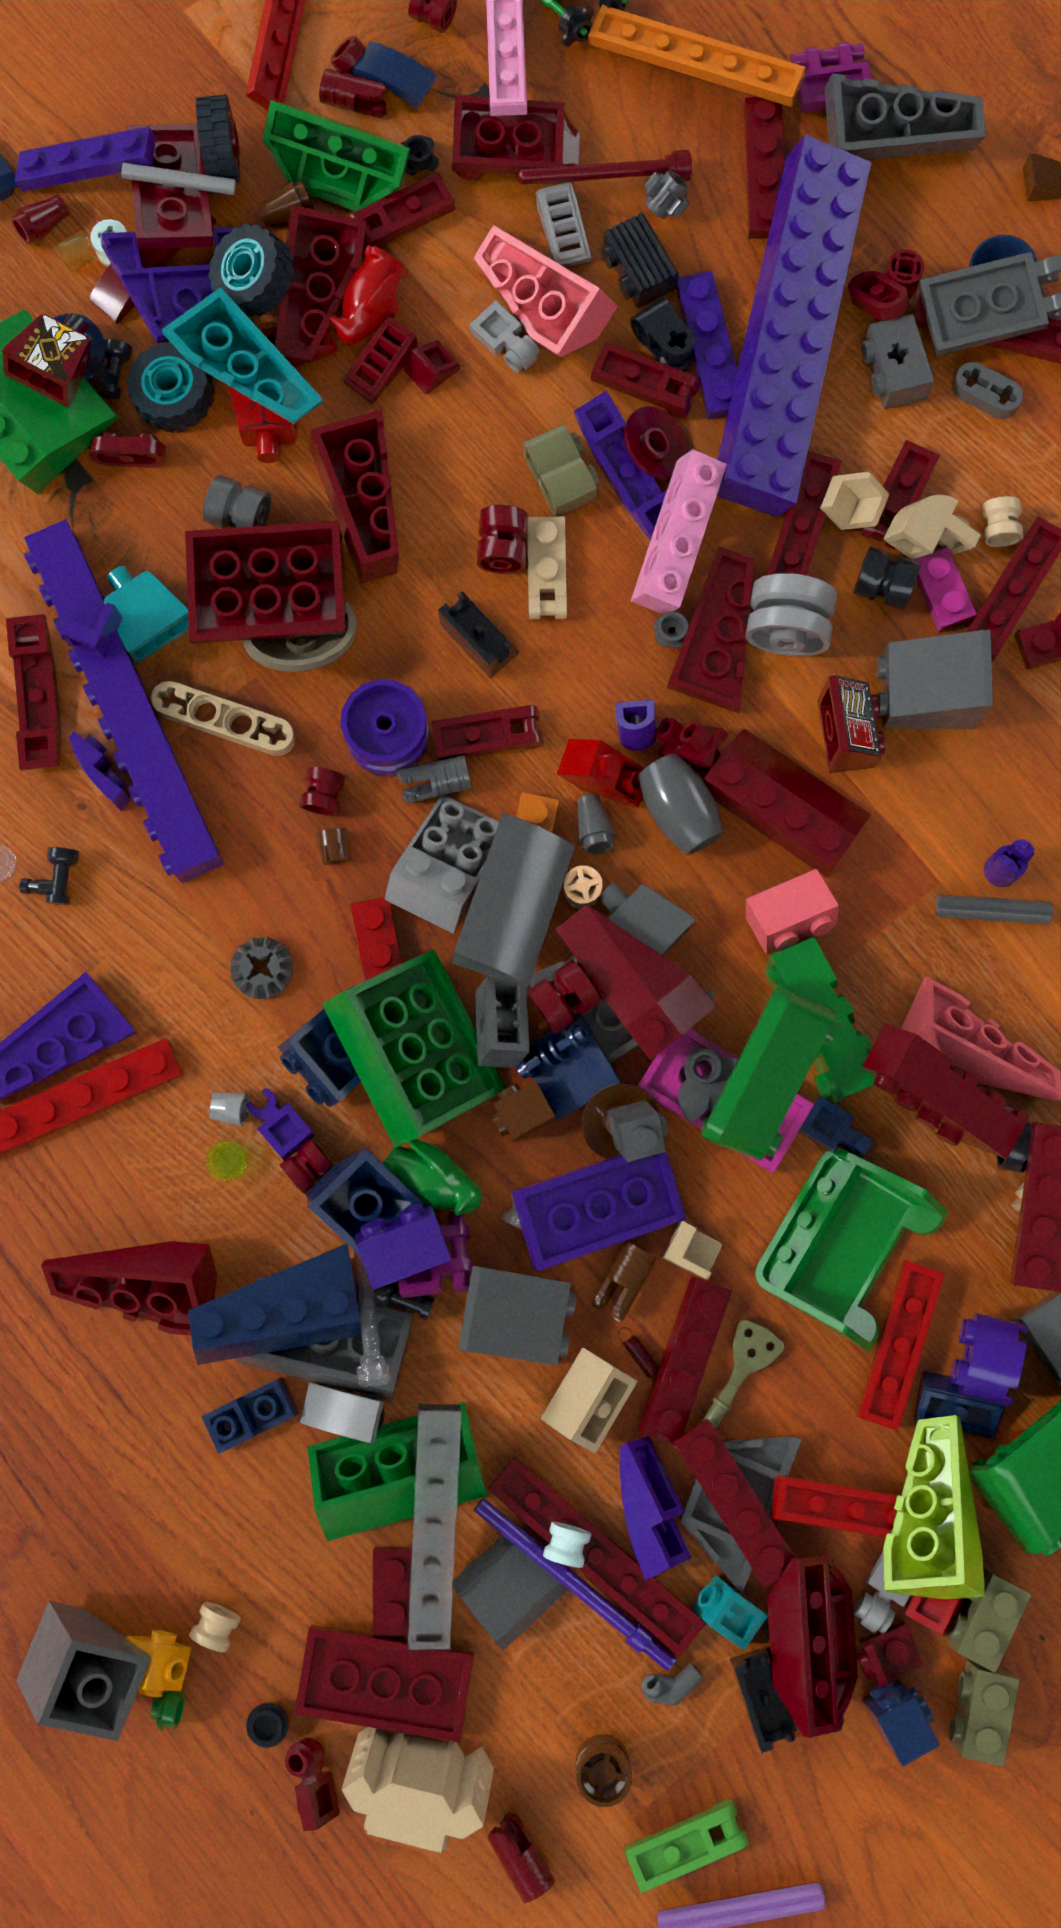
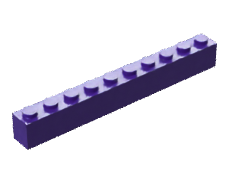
M66 519L24 537L30 550L24 553L25 559L33 574L40 573L44 584L38 586L42 597L48 607L55 606L59 617L53 619L58 632H60L65 619L77 622L86 603L104 609V596L80 543ZM118 631L114 636L105 659L73 647L74 650L68 652L70 660L77 673L84 671L89 682L83 685L84 691L91 705H99L103 717L98 719L99 725L107 740L114 738L118 750L113 752V756L123 774L129 772L134 784L128 786L129 792L138 808L144 806L149 818L143 820V823L153 842L156 840L160 841L164 853L158 856L167 875L174 874L181 883H185L224 865L132 658L124 647Z

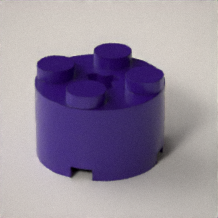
M975 1313L972 1319H963L958 1340L959 1343L965 1344L962 1360H954L950 1383L958 1385V1393L1010 1406L1013 1399L1006 1397L1008 1388H1018L1026 1351V1342L1019 1341L1018 1337L1019 1333H1027V1326L980 1313Z

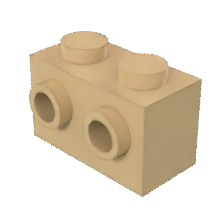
M582 1348L554 1397L551 1399L541 1420L569 1440L596 1454L638 1381L592 1352Z

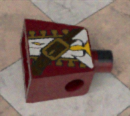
M70 313L63 323L46 314L39 315L2 349L4 374L68 408L87 370L86 365L90 359V339L84 335L88 330L86 321L74 313Z

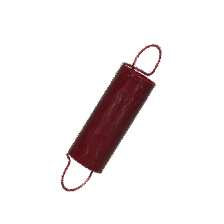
M632 1333V1337L625 1342L622 1341L623 1346L631 1354L647 1378L651 1379L652 1376L658 1373L659 1366L636 1335Z

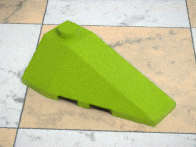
M952 1415L920 1419L917 1421L905 1466L908 1473L901 1496L897 1495L894 1506L897 1514L891 1534L887 1533L883 1547L884 1590L889 1593L944 1600L985 1597L983 1554L960 1417Z

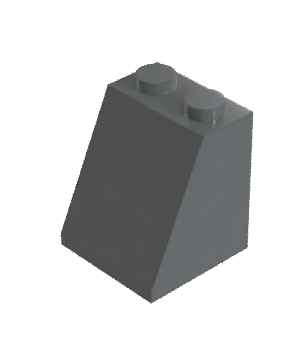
M979 630L889 642L882 655L877 656L876 678L882 679V693H878L877 698L879 716H883V728L975 729L993 707L991 631Z
M473 1266L458 1350L557 1365L559 1357L567 1358L571 1333L563 1332L565 1316H574L577 1292L570 1291L571 1283Z
M48 1601L16 1682L38 1725L118 1741L151 1657L87 1609Z

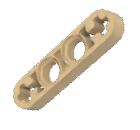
M172 681L160 683L152 692L151 701L156 711L163 718L273 756L286 755L295 745L294 731L291 725L282 718ZM172 692L175 693L174 695L179 702L188 705L187 715L184 716L186 711L182 706L171 703L166 708L161 699L163 697H170ZM206 703L214 705L216 707V714L213 719L207 722L196 719L195 714L199 706ZM242 715L249 717L252 720V726L249 731L244 734H236L231 730L232 721L236 717ZM260 722H264L262 724L264 731L276 734L278 729H282L286 740H278L276 745H272L268 735L259 733Z

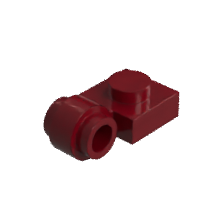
M303 1738L291 1745L285 1757V1766L288 1772L293 1776L302 1778V1783L294 1788L296 1806L301 1817L303 1831L318 1830L340 1815L331 1771L322 1772V1764L325 1757L324 1748L319 1741L312 1738Z

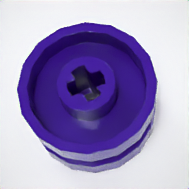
M377 679L362 684L349 695L342 708L340 726L351 757L362 769L378 776H395L399 769L415 766L421 761L428 748L429 726L422 701L410 687L396 680Z

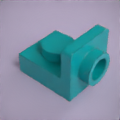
M717 1575L701 1590L698 1600L692 1608L711 1628L742 1650H745L768 1617L759 1607L732 1589Z

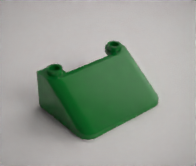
M835 1149L833 1153L827 1151L819 1158L758 1262L755 1272L756 1280L769 1293L854 1345L870 1352L878 1338L879 1325L873 1315L861 1308L862 1304L904 1231L908 1229L924 1236L933 1234L942 1226L949 1211L928 1190L843 1149Z

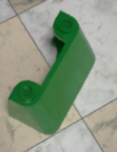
M1061 1400L1011 1443L1000 1445L995 1450L996 1454L991 1456L986 1461V1464L981 1458H978L968 1467L970 1481L1026 1554H1039L1042 1552L1044 1556H1048L1061 1547Z

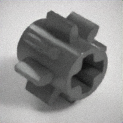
M668 170L665 175L663 173L659 175L657 172H654L644 185L648 190L646 192L648 196L644 200L645 204L655 215L662 219H666L668 215L672 216L673 214L679 217L689 205V202L686 200V192L689 190V186L672 170Z

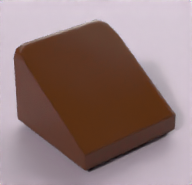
M1029 154L1023 166L1027 200L1061 198L1060 161L1038 154Z

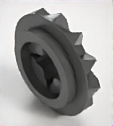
M252 937L249 941L237 947L236 953L230 960L231 978L234 984L243 994L251 998H272L281 993L288 986L292 978L293 961L289 951L282 943L270 937ZM250 957L257 958L259 961L270 958L267 967L274 977L271 979L262 973L257 974L256 977L253 976L252 973L255 968Z

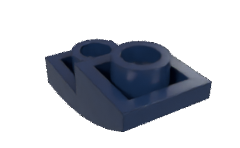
M372 41L369 42L362 57L352 70L359 77L385 84L390 91L416 110L437 78V75L410 57Z
M280 1377L203 1415L202 1419L218 1454L298 1415L299 1412L283 1378Z

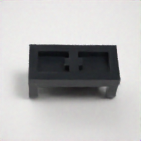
M460 592L458 594L459 600L454 606L450 607L445 603L438 609L440 625L491 678L515 658L519 651L476 607L464 592Z
M766 1646L730 1658L748 1718L761 1753L773 1750V1743L781 1739H786L787 1742L794 1741L796 1739L794 1731H797L794 1720L772 1684L770 1647Z

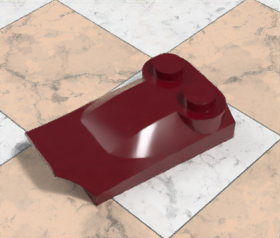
M455 95L452 171H455L463 179L477 180L485 173L518 174L521 169L579 165L580 132L569 121L564 110L565 103L527 100V115L490 116V97Z

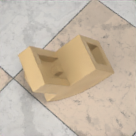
M932 495L902 508L894 517L883 540L914 560L933 553L937 543L943 548L948 547L953 555L975 548L981 534L972 529L966 519L952 514L958 500L947 495Z

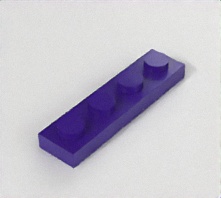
M147 126L21 151L18 158L15 183L22 191L122 173L123 162L152 167L156 136L151 128Z
M713 271L678 278L676 290L684 323L692 330L695 336V345L692 350L697 377L701 381L700 389L707 418L710 420L725 417L728 414L737 369Z

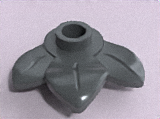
M706 1048L695 1050L687 1057L684 1064V1073L687 1079L679 1089L678 1101L681 1111L688 1121H696L706 1110L709 1113L712 1112L738 1061L737 1058H721L718 1053ZM700 1062L708 1063L711 1067L710 1075L701 1076L698 1074L697 1064Z

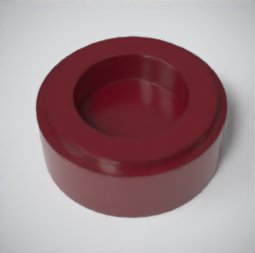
M350 36L334 51L331 57V64L337 71L346 73L359 61L366 47L357 36Z

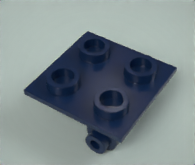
M582 1014L576 1015L574 1022L557 1034L551 1031L529 1045V1053L517 1066V1071L522 1078L530 1077L537 1082L557 1121L588 1103L592 1096L600 1089L611 1084L621 1083L620 1078Z

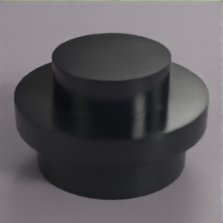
M265 1702L256 1706L249 1714L246 1723L247 1734L251 1741L264 1748L278 1745L285 1738L289 1728V1720L285 1710L272 1702Z

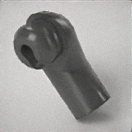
M689 1663L676 1677L648 1674L642 1680L641 1690L645 1698L650 1702L677 1705L704 1680V1677L692 1663Z

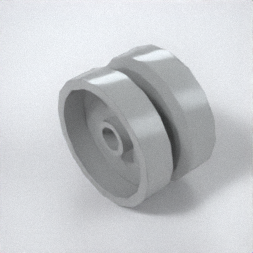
M799 574L762 576L753 585L750 605L754 612L749 615L745 638L751 645L774 654L786 656L821 654L830 647L833 626L829 619L835 613L838 593L830 584L810 576Z

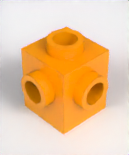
M152 1630L151 1637L127 1636L129 1641L151 1657L138 1693L151 1697H162L163 1691H181L191 1647L175 1642L176 1634L161 1630Z

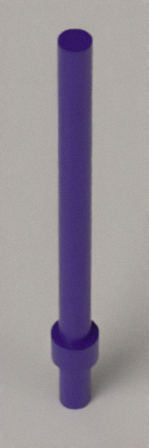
M484 1497L478 1502L473 1510L623 1634L626 1637L625 1642L638 1653L643 1651L666 1671L673 1666L677 1657L655 1640L653 1634L640 1622L635 1623L569 1567L543 1557L545 1548Z

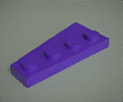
M87 972L82 974L0 1042V1101L138 1033Z

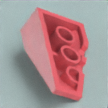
M494 225L474 256V259L491 283L506 300L511 311L526 328L525 330L535 342L560 357L598 339L618 307L597 286Z
M929 977L922 981L901 1029L919 1035L953 1060L951 1064L978 1078V1084L1053 1101L1061 1099V1073L1057 1068L1023 1042L1013 1044L1006 1039L999 1030L1000 1025L996 1021L989 1018L984 1022L967 1009L971 1002L959 993Z

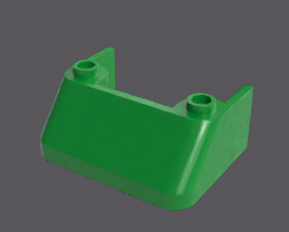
M774 980L771 986L773 992L710 1116H705L701 1129V1137L758 1160H762L765 1154L771 1157L774 1156L783 1138V1134L779 1133L778 1130L822 1044L830 1046L840 1026L839 1023L834 1021L836 1012L832 1007L777 980Z

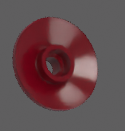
M652 406L638 408L628 417L624 428V439L633 461L645 473L655 478H671L677 460L688 453L687 440L680 425L667 412Z

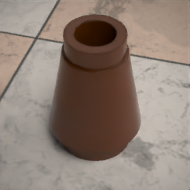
M293 181L263 201V203L257 205L266 227L272 224L288 222L292 205L315 210L303 181L297 184Z

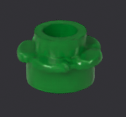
M164 1691L162 1697L154 1698L151 1708V1719L157 1720L158 1730L162 1731L165 1727L173 1729L178 1727L185 1705L184 1693Z

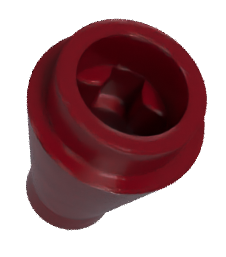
M55 195L49 199L17 208V214L11 217V221L17 234L26 244H30L33 241L39 243L63 218L69 215V211L59 195Z

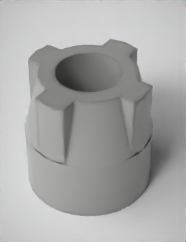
M214 1092L212 1094L209 1118L226 1124L243 1126L249 1113L246 1107V1103L249 1102V1096L234 1092Z

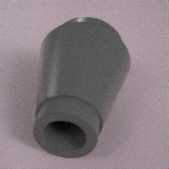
M586 794L581 796L577 800L579 845L583 846L584 852L587 854H600L611 850L615 846L616 832L601 802L600 795Z

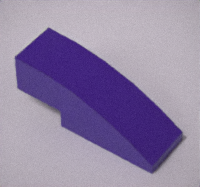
M646 1436L620 1446V1481L625 1519L634 1553L645 1580H648L692 1558L674 1521V1518L685 1513V1510L650 1437Z

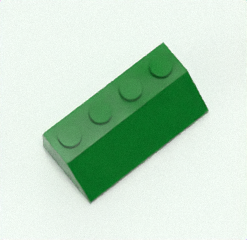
M464 1402L384 1424L377 1431L374 1443L342 1436L307 1446L314 1510L327 1542L488 1496L480 1458Z

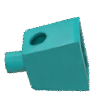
M119 566L108 574L107 580L115 591L106 596L103 601L105 605L106 603L115 605L123 617L117 631L124 647L136 665L189 630L188 609L151 572L144 571L133 578L125 566Z

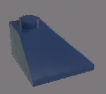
M366 1147L334 1165L306 1193L308 1208L357 1254H359L354 1234L361 1232V1226L377 1219H383L384 1222H388L400 1217L399 1213L402 1210L413 1205L424 1204L413 1191Z

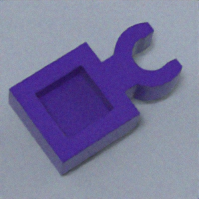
M265 1088L262 1092L268 1098L267 1106L263 1109H257L249 1101L246 1103V1107L254 1118L266 1121L257 1129L278 1155L285 1160L297 1152L301 1145L309 1138L315 1137V1134L289 1103L278 1110L279 1101L270 1089Z

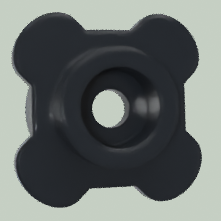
M414 135L401 143L411 148L405 169L407 174L415 175L418 171L425 169L433 171L438 167L439 159L434 156V141L430 137ZM419 154H420V155H422V157H421V158H417L416 155H419Z

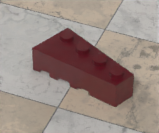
M383 409L311 429V454L336 520L339 521L343 538L361 584L396 574L399 550L392 503L391 479L388 468L387 444L384 433Z
M885 1024L862 1065V1068L875 1078L873 1084L889 1094L896 1095L894 1101L901 1107L917 1112L915 1119L927 1127L938 1130L936 1136L944 1142L953 1146H958L959 1142L1008 1159L1030 1116L1019 1109L1004 1106L1007 1101L997 1092H990L978 1085V1078L951 1064L953 1060L916 1033Z

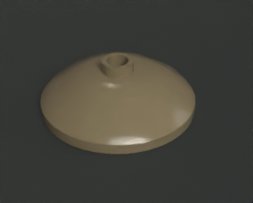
M346 602V633L242 640L249 656L265 667L283 672H306L324 667L342 656L354 642L357 633V622L352 607Z

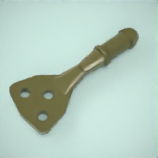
M747 1319L739 1321L732 1343L734 1367L731 1376L718 1397L713 1398L714 1402L703 1421L708 1419L715 1431L727 1411L731 1410L732 1407L730 1405L738 1387L746 1377L755 1371L769 1366L784 1351V1343L768 1328ZM746 1329L752 1330L751 1336H745L744 1332ZM767 1343H774V1348L768 1350L766 1348ZM749 1349H755L754 1356H748L747 1352Z

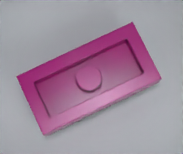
M948 547L914 559L913 561L921 563L916 581L938 632L974 620L977 615Z

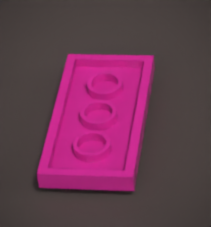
M689 1029L656 1055L638 1086L646 1090L656 1103L701 1130L705 1116H710L711 1113L706 1110L700 1118L690 1122L681 1111L678 1101L679 1089L687 1079L684 1073V1064L687 1057L695 1050L706 1048L715 1051L721 1058H739L692 1029ZM700 1062L697 1064L698 1074L701 1076L710 1075L711 1067L708 1063ZM796 1094L778 1130L779 1133L783 1134V1138L773 1157L765 1154L762 1160H758L742 1153L739 1154L770 1173H774L814 1104Z

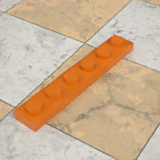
M605 5L601 6L588 35L589 45L792 107L805 77V66L612 7L607 8Z

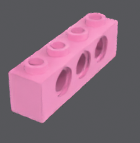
M694 449L677 460L631 602L660 614L672 612L680 608L724 475L726 463Z

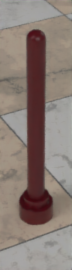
M689 150L672 151L671 155H666L665 159L528 168L521 169L518 172L517 180L522 185L644 177L652 176L654 172H657L659 175L661 173L665 175L668 170H672L686 182L691 179L692 158Z

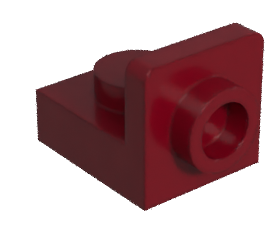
M1059 613L1055 620L1023 628L1016 632L1015 638L1027 670L1061 660V613Z
M904 1621L889 1627L885 1633L878 1631L858 1640L863 1653L857 1655L860 1667L866 1679L874 1678V1681L880 1688L889 1685L888 1679L923 1665L909 1628Z

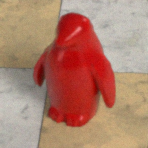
M367 246L365 248L366 258L363 264L355 271L343 295V313L341 317H329L341 342L348 345L359 343L375 331L388 316L393 318L399 308V302L396 300L399 281L402 278H406L409 273L400 261L375 246Z

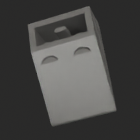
M441 795L392 869L384 900L454 934L470 908L499 821L448 796Z

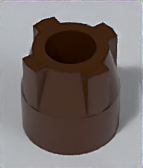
M332 828L316 833L318 849L324 865L350 861L349 840L346 828Z

